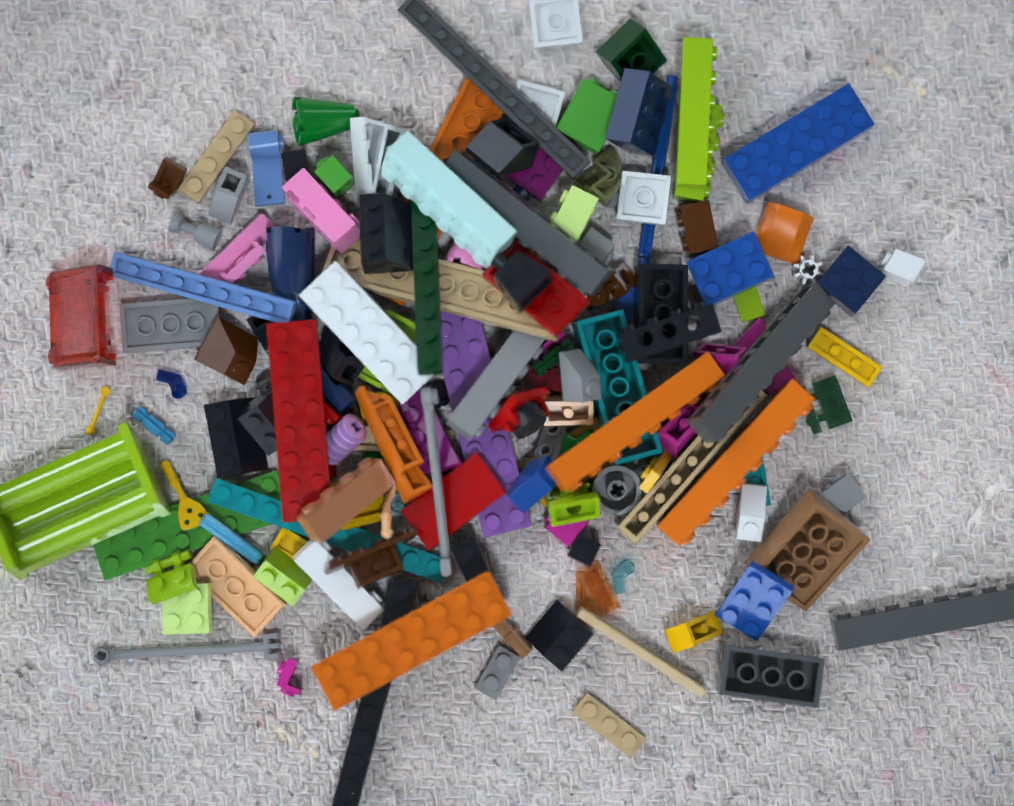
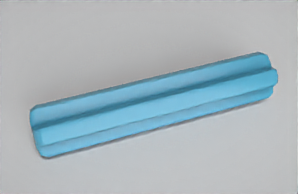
M205 514L200 520L201 527L252 563L258 564L262 560L263 552L210 514Z

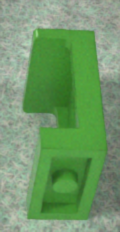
M584 78L560 120L557 129L572 143L598 156L606 141L605 138L618 92L615 90L609 92L602 88L603 84L593 78H590V80Z

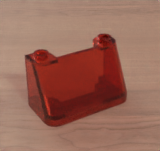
M100 264L51 271L47 277L46 286L49 290L51 344L48 359L54 368L77 369L116 366V354H110L107 346L111 345V340H106L105 292H109V286H105L107 281H113V268Z

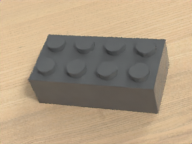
M723 644L717 694L819 709L825 659Z

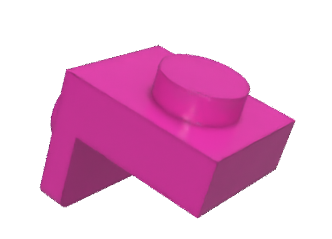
M289 657L287 661L282 660L278 668L277 674L280 675V678L276 685L281 687L280 692L294 697L295 694L300 695L303 689L289 684L299 663V660Z

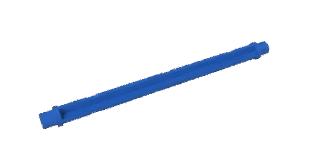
M675 75L667 76L666 83L672 86V96L668 102L665 122L661 127L658 137L659 144L654 152L651 174L663 175L673 110L679 88L677 86L678 76ZM643 223L639 252L637 253V257H639L638 264H649V259L652 257L651 252L656 226L654 224Z

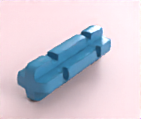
M139 406L134 411L133 418L138 422L142 421V425L156 437L160 436V440L169 445L175 439L176 434L171 429L167 430L165 428L166 425L154 415L147 414L149 411L143 406Z

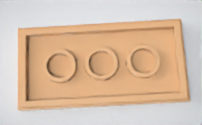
M215 536L190 562L195 567L196 582L198 584L211 583L212 598L254 638L263 631L287 604L285 600L255 579L253 576L256 571L230 546Z

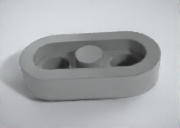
M544 426L535 450L536 458L548 455L555 461L562 456L561 441L564 434H569L566 426Z

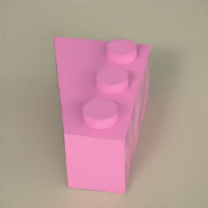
M304 167L282 186L294 208L340 254L360 237V230L358 228L360 222L352 213L347 215L344 211V206L336 198L333 200L328 190L321 183L319 184Z

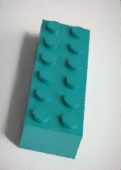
M623 309L576 321L572 325L578 349L583 351L600 376L601 399L593 400L600 428L647 395L638 361L635 360L624 364L615 336L621 334L620 328L628 326ZM656 431L652 435L646 432L641 436L643 440L632 449L629 446L625 447L620 451L623 456L610 463V465L618 466L661 454L663 450L658 432Z

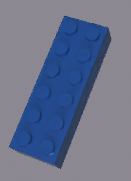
M848 83L727 156L721 164L745 203L749 204L868 132L875 124Z

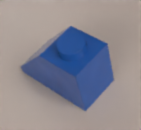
M548 455L528 461L507 494L521 512H526L553 490L556 485L545 469L546 466L553 462Z

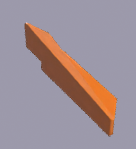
M360 386L355 392V396L385 464L396 481L395 486L401 500L406 504L432 488L431 483L419 468L424 461L391 397L383 393L378 395L366 390L365 386Z

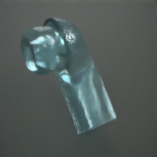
M623 560L612 570L611 577L614 594L626 593L624 580L635 571L636 566L633 561Z

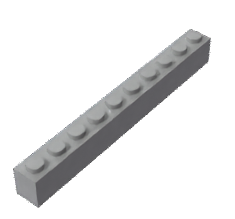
M592 227L580 242L606 264L614 255L611 250L615 244ZM570 278L566 280L574 288L577 285ZM514 330L448 418L446 424L468 441L473 436L479 438L487 427L483 424L487 417L494 418L501 408L498 404L502 397L508 399L516 388L512 385L517 377L522 380L530 369L527 366L530 359L533 358L536 361L544 350L541 345L545 338Z

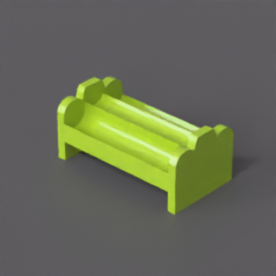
M127 422L117 426L119 433L0 484V558L5 571L22 580L28 577L30 572L157 516L162 518L171 514L167 500L162 492V486L149 460L144 444L139 435Z

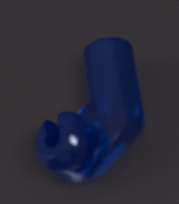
M163 369L158 370L156 380L169 384L173 398L181 399L186 395L187 386L180 374Z

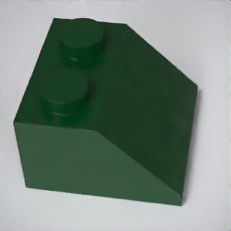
M629 19L595 51L606 68L620 82L625 68L650 71L654 74L667 61L646 28L632 19Z

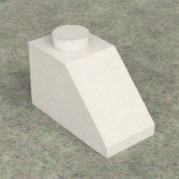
M896 249L892 254L887 252L880 263L883 266L881 272L886 277L906 288L913 283L926 261Z
M748 483L742 485L735 527L736 539L761 542L765 521L767 486Z

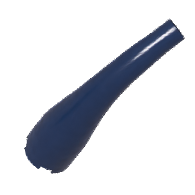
M266 227L267 264L273 295L297 301L293 321L314 320V311L299 295L314 281L315 228ZM319 345L322 393L340 414H344L358 400L344 383L335 380L326 371L322 362L321 347Z

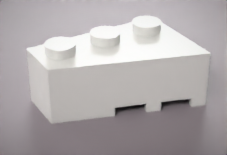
M366 117L350 118L355 196L360 197L359 195L385 193L392 196L394 183L388 182L380 170L387 149L405 134L406 130Z

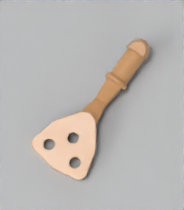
M395 485L383 494L384 503L380 519L382 525L381 535L385 539L391 538L393 534L390 504L396 493L397 488Z

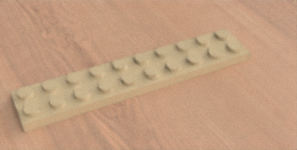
M360 238L341 254L331 246L322 273L333 262L338 261L365 291L415 304L414 271L364 274L361 264ZM439 259L441 311L553 341L558 340V337L555 338L524 311L519 314L507 298L483 278L484 270Z

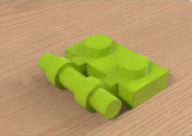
M189 549L182 552L178 550L173 552L171 556L161 560L157 558L152 561L151 565L144 567L147 575L155 572L154 577L146 579L148 601L153 605L197 589L195 567L190 563L185 565L186 560L192 559V553ZM174 565L175 569L166 572L165 568Z

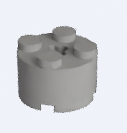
M610 466L603 469L595 477L591 493L597 492L602 512L612 516H620L632 511L639 503L642 490L639 488L641 482L632 470L623 466ZM613 484L623 488L620 492L621 497L618 498L617 495H611L610 491L613 489Z

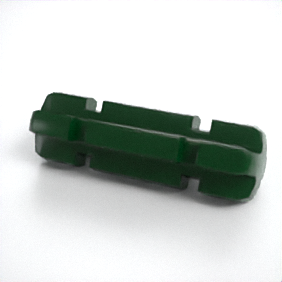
M570 339L563 340L560 343V347L556 346L542 357V361L538 360L532 365V370L537 376H543L548 372L547 369H552L560 362L559 352L575 349V345Z

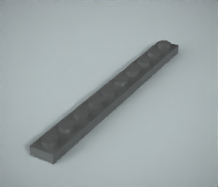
M406 0L397 9L398 13L495 106L540 143L539 148L573 180L590 163V160L423 0Z

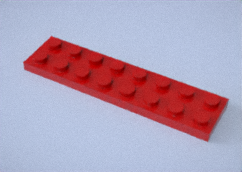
M316 319L266 323L283 523L297 522L296 517L302 513L303 507L309 503H315L321 498V493L330 488Z

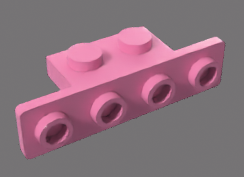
M260 213L198 274L230 283L240 282L246 275L245 271L251 265L256 266L263 259L264 256L262 254L265 252V249L262 246L266 243V227H274L272 222L264 214Z

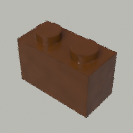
M709 200L681 205L679 213H676L678 228L682 227L684 236L680 237L681 247L683 251H687L688 257L705 254L718 248Z

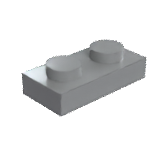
M498 645L475 689L497 700L520 657Z

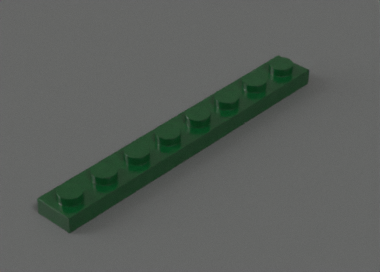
M411 200L418 376L443 374L438 226L430 216L424 215L419 210L418 205Z

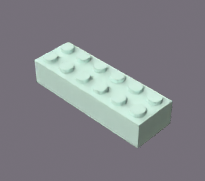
M409 131L387 149L380 170L384 178L388 182H393L400 189L404 197L416 203L424 215L430 216L441 231L447 232L454 239L458 247L469 252L478 265L488 269L493 258L499 253L503 254L510 247L517 231Z

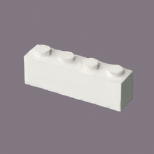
M310 539L292 556L294 561L364 630L385 610L381 604L384 600L374 590L369 592L365 587L358 589L351 573L347 570L348 567L326 575L324 570L329 566L328 562L335 559L330 552L332 547L326 541L318 543L312 542Z

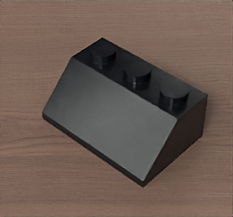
M385 193L359 195L361 264L364 274L414 271L411 203Z
M255 397L226 400L204 405L217 478L219 479L269 470L265 451L238 419L243 406L255 399Z

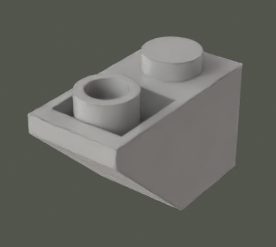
M225 166L215 187L208 215L231 225L249 185L250 179L248 176Z
M839 473L829 481L831 486L824 491L821 487L814 491V493L830 503L835 509L843 513L867 498L850 473L844 476Z

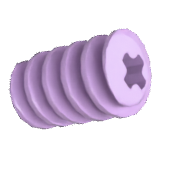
M352 414L345 415L337 425H334L326 433L329 465L339 464L366 439V428L357 416Z

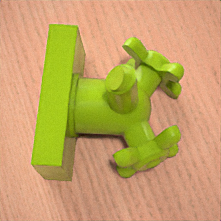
M583 483L572 492L569 489L563 492L556 491L555 485L553 490L546 494L548 500L547 509L549 510L552 527L601 518L597 492L588 493L590 483Z

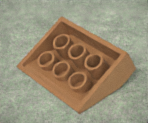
M809 489L745 560V563L748 567L750 562L754 561L795 586L787 600L807 611L869 543L870 538L830 503Z

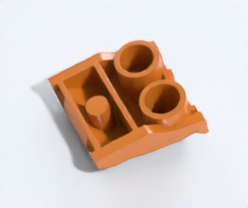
M768 202L756 232L764 253L788 262L791 265L798 264L814 218L793 208Z

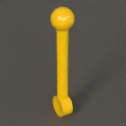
M103 387L100 391L102 396L90 426L85 430L88 435L95 433L94 427L104 401L111 394V390L108 387Z

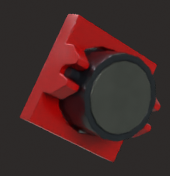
M546 386L512 394L489 423L488 427L492 433L501 430L513 432L518 439L530 436L540 429L547 421V417H549L548 407L544 401L549 396L550 391Z

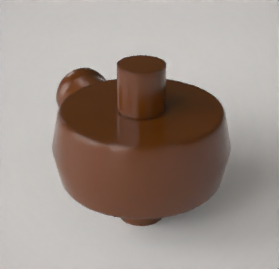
M604 285L597 294L587 295L590 304L585 310L591 311L594 306H603L608 302L610 294Z

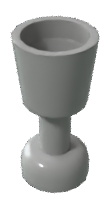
M178 211L174 213L168 227V231L175 234L182 230L194 235L193 240L212 252L216 249L222 236V229L203 223L195 226L186 222L184 214Z

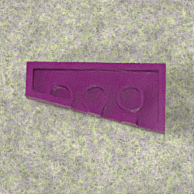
M423 385L405 403H400L403 422L424 461L419 468L427 477L431 475L425 416L421 399V388H425ZM434 409L442 472L461 466L463 463L460 457L457 456L454 445Z

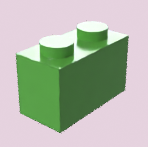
M333 155L330 158L324 157L316 164L315 167L317 169L314 172L317 179L337 200L355 185L353 177Z

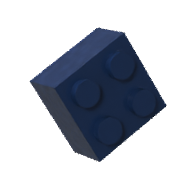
M848 245L817 282L835 304L852 317L881 284L886 275Z

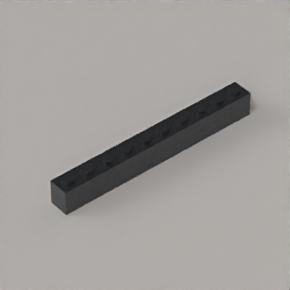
M393 577L379 629L411 613L418 587L417 583ZM392 681L367 693L360 699L332 806H359Z

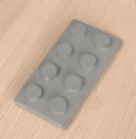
M190 298L119 304L123 353L200 348L215 317H220L219 306Z

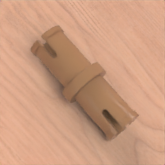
M506 619L493 626L504 638L502 641L505 644L508 643L521 659L525 658L533 650L519 634L520 630L517 627L514 629Z

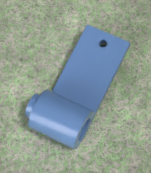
M278 130L248 133L249 150L252 158L255 206L285 204L284 190L282 189L283 173L281 149H285L284 135H279Z

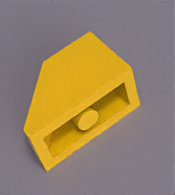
M716 611L708 612L664 630L672 652L676 653L694 647L723 634L719 618L715 616Z

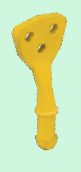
M163 460L161 462V470L164 471L169 485L174 488L180 501L178 518L181 529L186 531L200 526V520L203 517H199V514L203 513L204 516L209 514V512L199 502L187 497L183 492L180 478L177 477L171 462ZM188 520L190 523L185 525V521Z

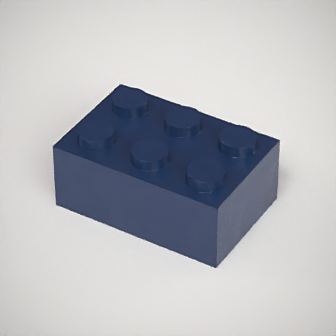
M625 68L605 139L628 153L653 157L655 149L659 144L658 137L661 127L665 122L666 108L672 96V86L650 71Z

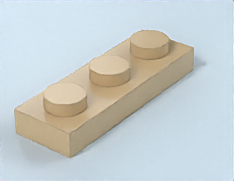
M588 693L584 695L572 711L574 715L630 758L633 757L646 739Z

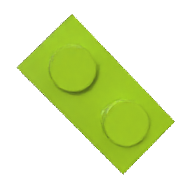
M276 547L253 576L292 606L313 580L293 559Z

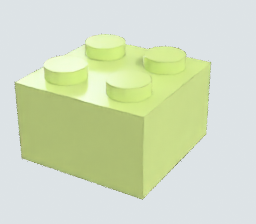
M572 185L570 191L564 190L558 205L561 208L558 213L553 212L550 220L579 242L597 207L599 198Z

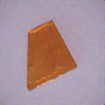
M599 563L576 573V612L580 606H584L601 617L620 607Z

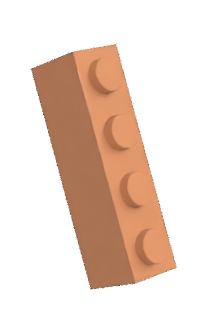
M365 458L359 462L358 468L355 471L343 475L339 479L340 483L335 487H330L323 491L320 495L321 498L315 503L312 502L303 507L302 513L296 518L312 542H325L396 484V481L381 459Z

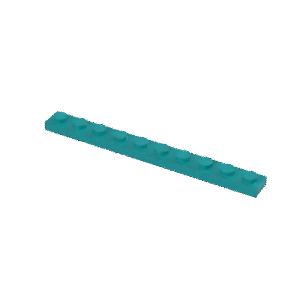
M215 479L207 502L309 537L299 521L283 523L281 501L220 479ZM355 527L342 531L339 529L326 542L352 552L361 547H364L365 550L374 547V542L383 537ZM405 544L395 547L404 571L442 583L444 576L441 574V557Z

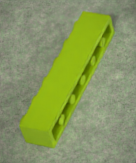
M684 37L682 41L676 188L705 189L707 182H711L712 168L707 167L708 158H712L713 143H708L709 134H713L714 119H710V109L715 107V95L711 94V85L716 83V70H712V61L717 60V46H713V38Z

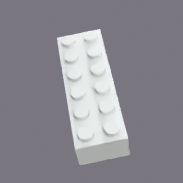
M338 261L333 262L299 295L401 404L405 403L433 376H418L415 342Z

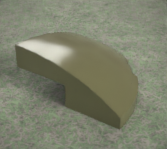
M612 147L593 159V167L575 180L576 187L599 198L598 202L606 204L614 197L621 185L622 164L618 154Z

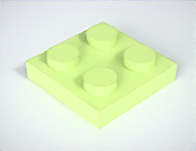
M211 583L197 584V589L162 601L163 635L213 633Z

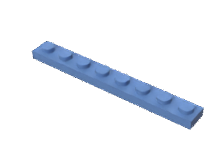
M121 252L113 253L109 272L111 277L277 323L293 321L297 305L295 300Z

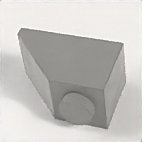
M572 349L559 352L563 401L584 403L601 399L599 373L581 349Z

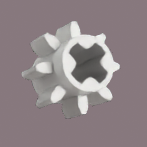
M813 255L809 260H805L801 256V265H793V268L797 269V273L793 278L799 277L802 280V286L806 281L815 283V276H823V273L818 271L822 262H814ZM805 265L807 268H813V271L810 273V275L808 273L804 274L802 272V270L805 268Z

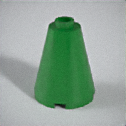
M299 96L292 99V111L297 110L294 113V118H292L295 141L298 143V146L351 130L350 118L360 117L359 109H355L353 104Z

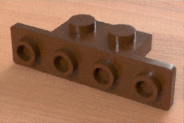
M408 528L395 534L396 538L387 541V539L382 538L374 542V547L365 550L364 547L352 551V556L346 559L339 556L329 561V566L324 572L326 575L348 567L357 588L360 589L402 571L404 567L395 547L414 539L419 533L417 529L409 532Z

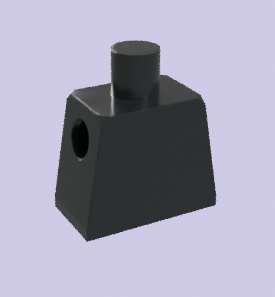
M517 252L511 259H507L502 253H499L491 261V265L498 270L494 275L496 286L519 314L553 282L552 271L521 252Z

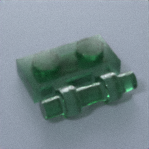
M836 375L812 383L815 393L810 395L815 399L814 401L818 400L822 414L816 416L813 408L806 415V424L808 427H811L813 435L822 432L820 422L825 421L828 430L853 421Z

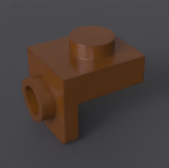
M168 157L164 158L154 180L149 183L148 188L159 198H171L177 193L187 168Z
M623 262L614 269V272L605 282L604 286L607 292L617 300L627 294L630 288L635 285V276Z

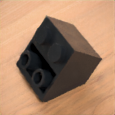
M506 117L490 121L466 146L465 151L474 160L486 167L491 174L501 177L532 168L540 143Z

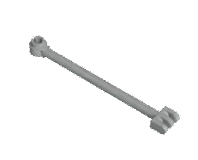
M432 387L421 388V399L425 416L441 555L440 567L441 574L444 577H448L453 570L452 555H450L434 415V404H438L437 389H432Z
M280 633L263 634V642L112 650L109 646L103 645L97 647L93 654L98 655L100 651H104L106 653L105 660H100L99 657H94L93 659L99 665H107L112 660L262 651H264V659L282 658L279 652L271 653V649L281 648V643H271V639H279L281 635Z

